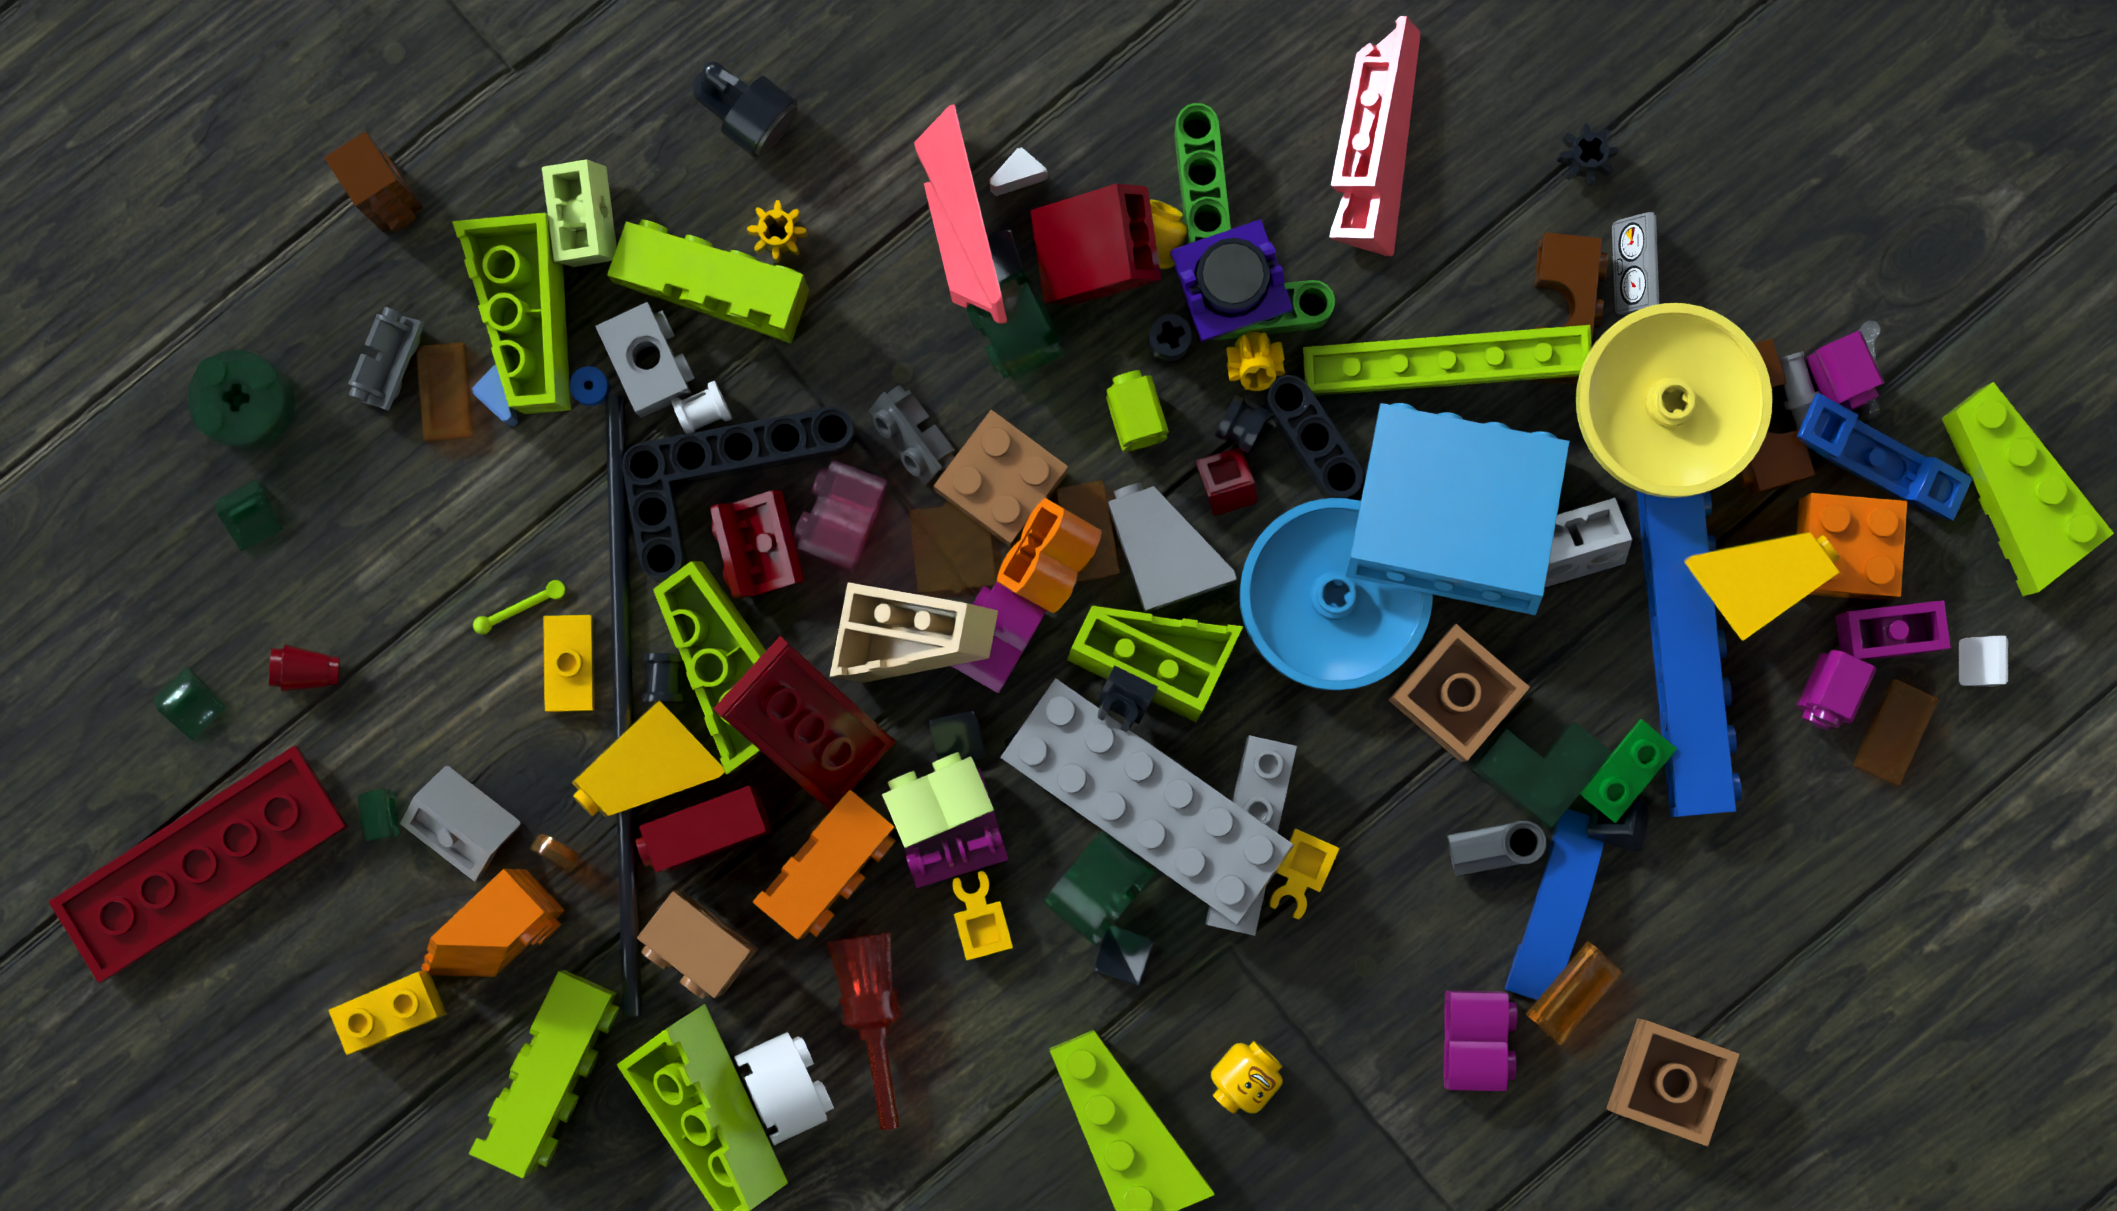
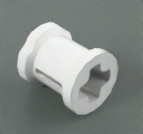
M715 380L708 383V389L683 400L678 397L671 400L685 434L695 433V430L720 419L725 422L732 419Z

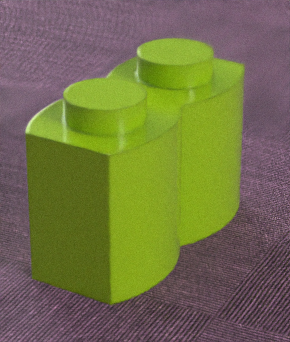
M1135 370L1114 377V384L1106 390V401L1122 452H1132L1165 441L1169 430L1152 376L1142 377L1140 370Z

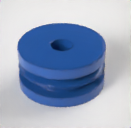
M591 366L582 367L570 379L571 394L582 405L589 407L597 406L605 401V396L609 395V381L598 368ZM589 383H593V388L587 390L586 386Z

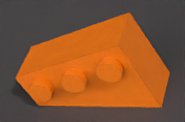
M849 790L810 835L811 837L798 853L791 857L782 867V872L765 892L761 891L753 903L797 940L805 938L809 932L817 937L835 916L828 909L837 898L842 895L848 900L865 880V877L859 872L871 857L879 863L896 843V840L890 836L896 827L855 792Z

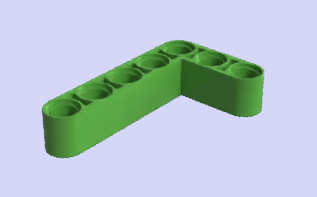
M1193 103L1180 111L1176 120L1174 135L1183 217L1188 230L1187 244L1231 229L1219 121L1211 107L1202 103ZM1193 119L1201 120L1208 126L1209 133L1200 139L1191 138L1185 133L1184 124ZM1195 166H1206L1212 170L1215 179L1208 185H1197L1190 179L1189 171ZM1211 212L1219 219L1220 226L1213 232H1203L1195 226L1194 218L1199 213ZM1316 280L1284 283L1293 308L1292 312L1277 316L1270 321H1263L1222 335L1213 340L1240 338L1242 335L1250 332L1267 333V335L1320 328L1328 321L1334 309L1335 297L1333 291L1327 284ZM1308 294L1320 297L1325 306L1324 312L1317 316L1305 314L1300 308L1299 299Z

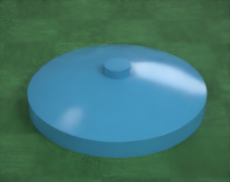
M1346 498L1319 499L1296 506L1275 519L1258 537L1249 552L1241 575L1240 609L1245 628L1253 645L1260 655L1279 673L1290 680L1315 689L1330 691L1351 690L1375 683L1399 668L1415 651L1423 638L1431 616L1433 594L1345 577L1361 501Z

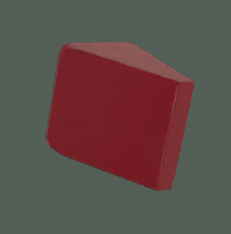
M1239 447L1196 460L1205 494L1214 516L1257 502L1255 483L1243 451Z

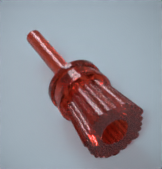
M890 932L867 934L827 942L843 996L838 998L839 1004H842L844 1014L842 1023L845 1026L859 1030L860 1040H866L880 1130L899 1128L885 1039L886 1036L890 1035L889 1025L902 1015V1010L899 1008L897 995H899L898 988H892Z

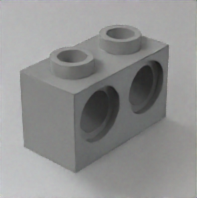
M1615 498L1557 515L1545 587L1625 564L1632 537Z

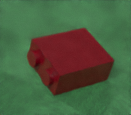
M1117 183L1031 210L1033 238L1036 244L1044 304L1077 305L1162 280L1148 186Z
M749 785L641 825L639 829L642 837L635 841L645 867L650 865L654 867L655 872L666 873L774 833L758 788Z

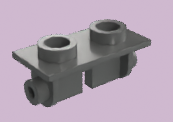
M384 307L381 315L376 314L365 342L366 346L379 351L376 359L361 354L348 385L352 386L349 396L361 400L365 404L389 411L393 400L401 390L403 375L411 356L419 346L420 333L425 323L402 316V313Z
M899 385L887 394L883 392L870 408L869 412L873 416V423L877 431L883 437L891 440L900 452L905 468L912 475L918 476L924 486L928 485L940 470L944 472L955 458L953 456L955 449L936 425L922 433L917 426L926 421L929 415L910 390L904 391L901 385Z

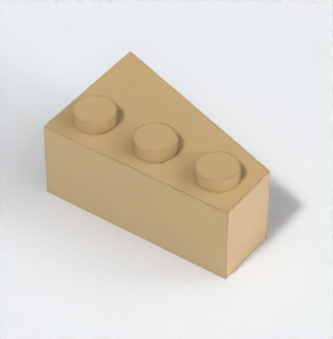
M848 582L830 677L865 683L988 659L998 610Z

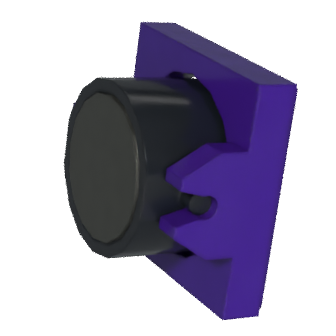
M1261 219L1170 250V256L1201 343L1292 312L1293 310L1284 285L1285 280L1282 267L1278 265L1276 250L1272 243L1268 241Z

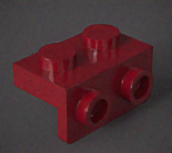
M771 490L734 503H722L711 506L710 510L713 518L712 532L720 546L724 562V580L731 590L734 599L759 597L805 582L782 490Z

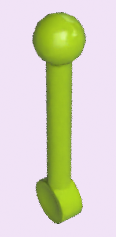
M553 580L548 583L546 590L490 617H477L473 622V629L478 634H487L493 625L549 598L561 599L565 595L566 588L559 580Z

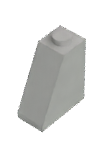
M1135 483L1114 491L1116 499L1108 501V510L1144 613H1149L1235 583L1237 579L1234 570L1154 486L1143 490L1141 483Z

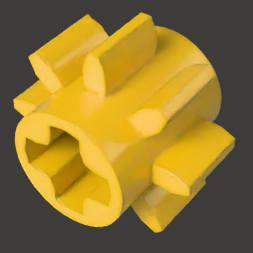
M776 200L774 210L766 213L763 209L757 207L755 210L760 219L758 226L751 225L747 227L749 235L761 237V240L754 247L755 252L759 255L768 249L772 252L775 263H779L781 253L787 251L798 256L799 251L795 244L797 238L808 236L805 228L794 226V223L801 216L800 211L794 209L787 214L783 211L779 200ZM773 223L779 228L785 225L784 229L787 236L782 240L777 236L771 237L768 227Z
M1250 332L1244 334L1236 341L1235 347H1227L1226 349L1229 380L1236 381L1240 379L1245 390H1265L1276 380V376H1284L1285 374L1283 365L1285 358L1282 343L1275 342L1271 344L1267 333Z

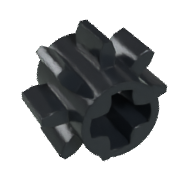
M1585 123L1580 130L1578 138L1570 133L1564 136L1562 141L1570 149L1560 153L1557 157V162H1567L1570 171L1566 179L1571 180L1575 175L1585 177L1587 186H1591L1597 171L1604 176H1609L1613 168L1606 162V159L1614 157L1619 152V149L1608 146L1605 139L1609 132L1607 129L1603 130L1600 134L1590 132L1588 123ZM1590 147L1596 153L1586 163L1580 159V156L1584 150Z

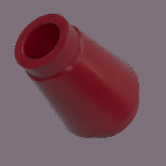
M284 644L283 649L271 648L269 686L281 687V692L326 687L328 685L338 686L340 657H331L327 654Z

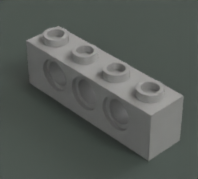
M1249 735L1246 738L1232 802L1278 833L1297 746ZM1265 888L1239 925L1232 922L1210 905L1205 924L1255 936Z

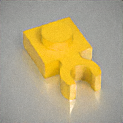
M1294 829L1289 842L1294 844V847L1276 871L1277 874L1288 879L1284 886L1277 888L1272 893L1269 907L1276 909L1283 896L1291 895L1297 903L1292 917L1300 919L1307 908V900L1304 895L1307 887L1321 892L1340 848L1298 829Z
M984 871L978 872L980 888L973 894L966 893L963 890L960 878L953 879L954 893L961 901L965 902L967 907L966 911L954 914L966 961L1013 948L1001 901L987 905L985 896L989 891L990 884L988 876Z

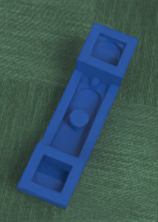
M1815 394L1796 438L1826 460L1862 481L1902 501H1907V503L1946 520L1954 521L1973 479L1972 477L1936 457H1925L1861 422L1857 419L1859 415L1822 394Z
M1565 807L1561 808L1548 849V853H1550L1522 943L1518 944L1505 990L1544 1003L1552 1004L1581 926L1604 842L1589 838L1586 834L1590 815Z

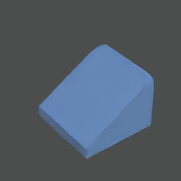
M495 364L472 388V393L509 427H514L518 423L515 409L508 406Z

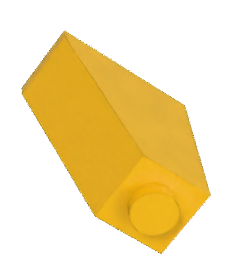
M1810 532L1695 554L1684 560L1686 566L1742 641L1840 573L1833 564L1840 559L1836 550L1824 535L1815 539Z
M658 701L572 782L578 789L573 797L591 816H594L599 811L604 817L719 778L725 770L661 701Z

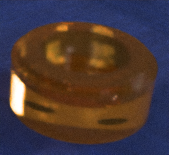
M543 833L537 835L530 847V850L570 873L580 859L578 853Z

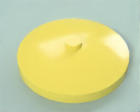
M1663 303L1639 309L1612 325L1595 342L1579 374L1576 390V411L1579 426L1589 450L1611 476L1624 485L1648 495L1682 498L1702 494L1725 484L1737 476L1753 460L1769 428L1772 414V388L1766 365L1759 351L1750 338L1737 325L1726 317L1701 306L1684 303Z

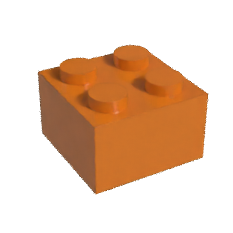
M1810 493L1800 498L1797 534L1810 532L1815 539L1824 535L1840 556V559L1833 563L1840 573L1808 595L1889 601L1901 597L1907 501Z

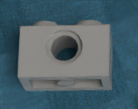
M646 302L595 326L634 411L640 418L671 405V400L674 398L683 399L692 395L687 382L695 379L684 354L681 353L674 356L667 339L675 335L663 310L654 313L649 303ZM648 347L659 349L661 354L660 361L654 368L643 370L637 367L636 360L640 351Z

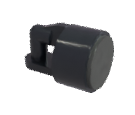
M712 61L705 64L702 72L695 77L693 82L695 98L724 121L721 132L754 158L764 156L778 143L792 124L798 111L796 107L797 101L766 76L759 77L748 86L718 62Z

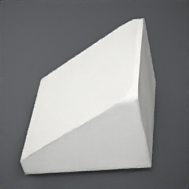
M1022 147L1020 149L1017 148L990 178L991 192L998 196L1042 182L1048 178V171Z
M2006 636L1972 637L1959 641L1960 685L1994 687L2008 682V638Z

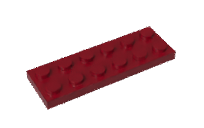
M294 745L48 902L97 982L104 983L349 826L299 746Z

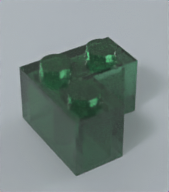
M1576 722L1566 724L1541 756L1508 729H1504L1497 733L1470 769L1543 828H1552L1612 754V751Z

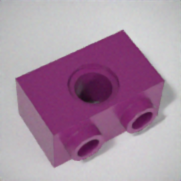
M1944 600L1848 611L1835 616L1840 651L1862 661L1932 653L1951 648Z

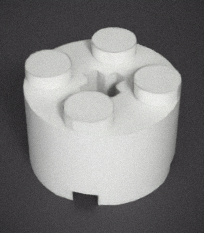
M786 1032L734 1056L738 1066L747 1063L749 1071L741 1075L763 1124H766L767 1128L775 1125L777 1129L776 1132L769 1135L773 1145L827 1121L825 1113L834 1109L823 1083L819 1080L813 1083L806 1067L814 1063L802 1037L797 1036L791 1039L789 1033Z

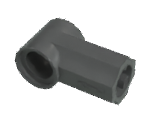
M1515 821L1508 824L1447 835L1455 876L1518 864H1530L1537 861L1543 855L1546 848V837L1543 830L1537 824L1530 821ZM1520 828L1528 829L1535 838L1533 851L1525 856L1516 855L1510 847L1511 835Z

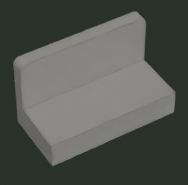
M445 766L413 797L400 824L475 882L487 870L497 850L516 832L520 821L452 768Z

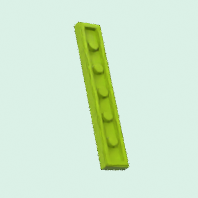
M1581 325L1303 347L1305 383L1315 396L1579 376L1583 363L1592 348L1591 326Z

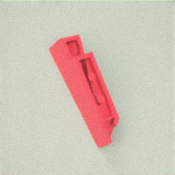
M1400 16L1395 21L1397 24L1396 29L1375 46L1368 43L1356 54L1331 186L1338 193L1344 194L1331 228L1330 238L1334 241L1384 256H1393L1395 251L1420 43V31L1407 16Z
M953 104L948 106L914 142L917 156L930 182L924 183L942 262L953 303L964 308L973 304L990 312L995 322L999 324L1006 323L1003 299L955 105Z

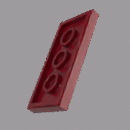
M781 636L713 708L724 720L830 811L833 810L849 790H852L896 742Z

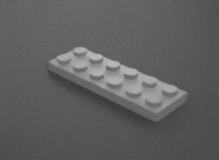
M1055 678L1001 758L1232 922L1239 925L1292 850L1294 844L1131 730L1127 732L1122 731V724L1108 714L1103 721L1098 719V707Z

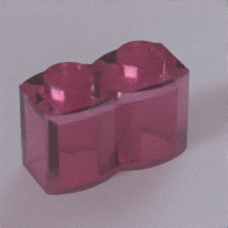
M836 460L832 461L829 470L821 467L811 494L818 496L811 514L805 511L802 513L794 532V538L800 540L798 545L799 551L854 573L870 530L888 488L887 480Z

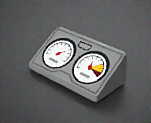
M1647 212L1617 220L1612 225L1614 305L1616 314L1629 315L1639 309L1659 304L1656 215H1654V212Z

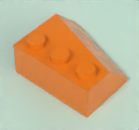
M503 869L430 938L427 947L429 953L425 955V963L422 964L421 969L423 971L426 970L430 975L496 977L530 943L532 945L536 943L542 944L560 928L561 924L557 918L565 910L527 869Z

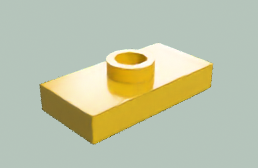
M543 616L545 712L595 711L593 616Z

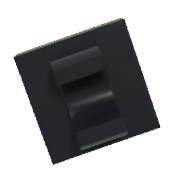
M1114 665L1096 702L1101 705L1098 710V719L1103 721L1111 710L1125 717L1121 730L1127 732L1131 729L1134 722L1140 724L1158 686Z

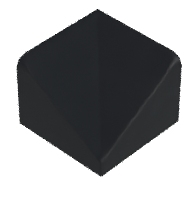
M1108 924L1093 970L1139 986L1154 944V939Z

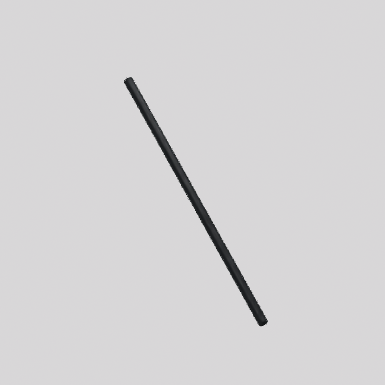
M609 395L605 396L614 730L616 741L634 724L627 492L622 470V459L626 452L624 396ZM636 807L617 813L623 1017L642 1016L640 940L637 939L640 934L638 860L635 841L637 839Z

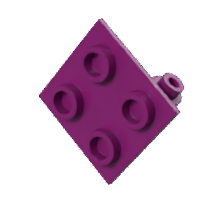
M979 768L977 769V771L987 792L981 769ZM994 811L905 848L907 862L916 888L1008 860Z

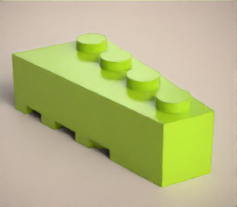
M691 561L655 587L653 591L674 644L679 649L687 670L686 675L692 689L696 692L705 715L704 720L710 735L715 740L721 755V763L727 775L738 772L763 752L724 720L713 708L766 652V649L705 564L701 561Z
M705 1004L666 1028L617 1064L714 1211H750L788 1184Z
M1095 1030L1050 1048L1052 1058L1116 1211H1178L1215 1195L1207 1181L1194 1166Z

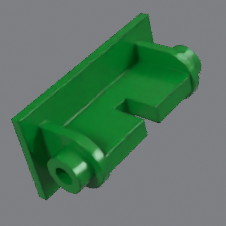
M1640 719L1579 794L1616 823L1677 748Z

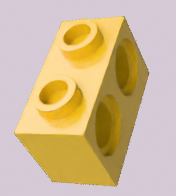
M426 970L418 971L328 1010L346 1055L365 1050L447 1014L433 979Z

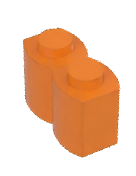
M1044 498L1028 517L1023 528L1021 540L1006 555L1000 567L997 582L1054 614L1071 596L1078 572L1084 568L1096 553L1102 530Z

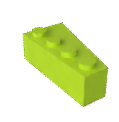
M536 213L452 221L457 238L461 241L466 257L464 262L469 278L473 280L480 303L478 308L481 318L487 326L493 347H491L508 406L523 414L571 410L563 264L554 262L548 214Z
M641 219L639 225L630 222L625 223L607 274L614 284L792 343L810 292L803 274L784 266H773L757 261V258L740 251L730 250V252L713 248L712 243L696 236L686 235L685 239L667 234L668 229L652 221Z
M1994 382L1977 390L1941 418L1966 473L1970 474L1973 478L1972 480L1980 495L1978 500L1985 515L1988 514L2000 539L1998 543L2005 558L2009 559L2018 578L2016 582L2023 596L2040 592L2114 534Z
M558 971L530 1028L529 1033L534 1035L530 1044L525 1043L510 1069L509 1079L514 1081L510 1089L505 1087L499 1098L496 1097L490 1109L488 1123L492 1124L493 1127L486 1139L476 1138L469 1152L470 1155L520 1178L535 1172L539 1165L548 1166L559 1143V1140L552 1138L560 1120L568 1122L578 1102L579 1096L572 1093L580 1075L588 1078L598 1058L599 1051L592 1049L600 1031L608 1034L618 1014L619 1007L613 1005L617 993L569 971Z

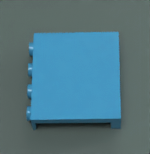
M1381 403L1375 424V433L1345 577L1536 615L1544 593L1570 441L1558 439L1555 435L1548 432L1527 433L1512 430L1507 425L1499 422L1482 424L1464 420L1461 416L1454 413L1433 414L1418 411L1413 406L1404 403H1394L1391 405Z

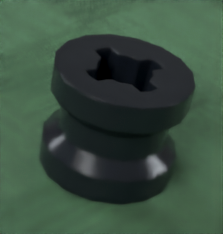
M1236 394L1216 431L1215 437L1221 440L1231 439L1238 443L1240 450L1249 453L1270 411L1263 407L1254 409L1246 404L1245 398Z

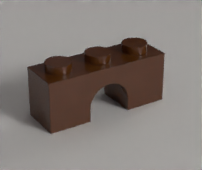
M366 131L324 157L354 205L383 233L389 229L392 232H396L407 227L416 219L414 213L423 208L393 160L385 152H381L376 142Z
M1545 232L1538 241L1534 287L1555 290L1566 299L1569 306V318L1567 323L1561 327L1590 325L1593 337V327L1600 328L1604 308L1603 299H1596L1598 281L1605 280L1608 267V253L1601 252L1602 238ZM1536 326L1534 329H1543L1547 327ZM1579 376L1533 379L1528 381L1577 386Z
M1770 338L1754 343L1766 365L1772 391H1775L1785 385L1786 380L1773 339ZM1799 430L1785 434L1767 431L1766 437L1753 460L1737 475L1740 485L1742 487L1748 486L1751 496L1804 481L1815 475L1806 445L1796 438Z

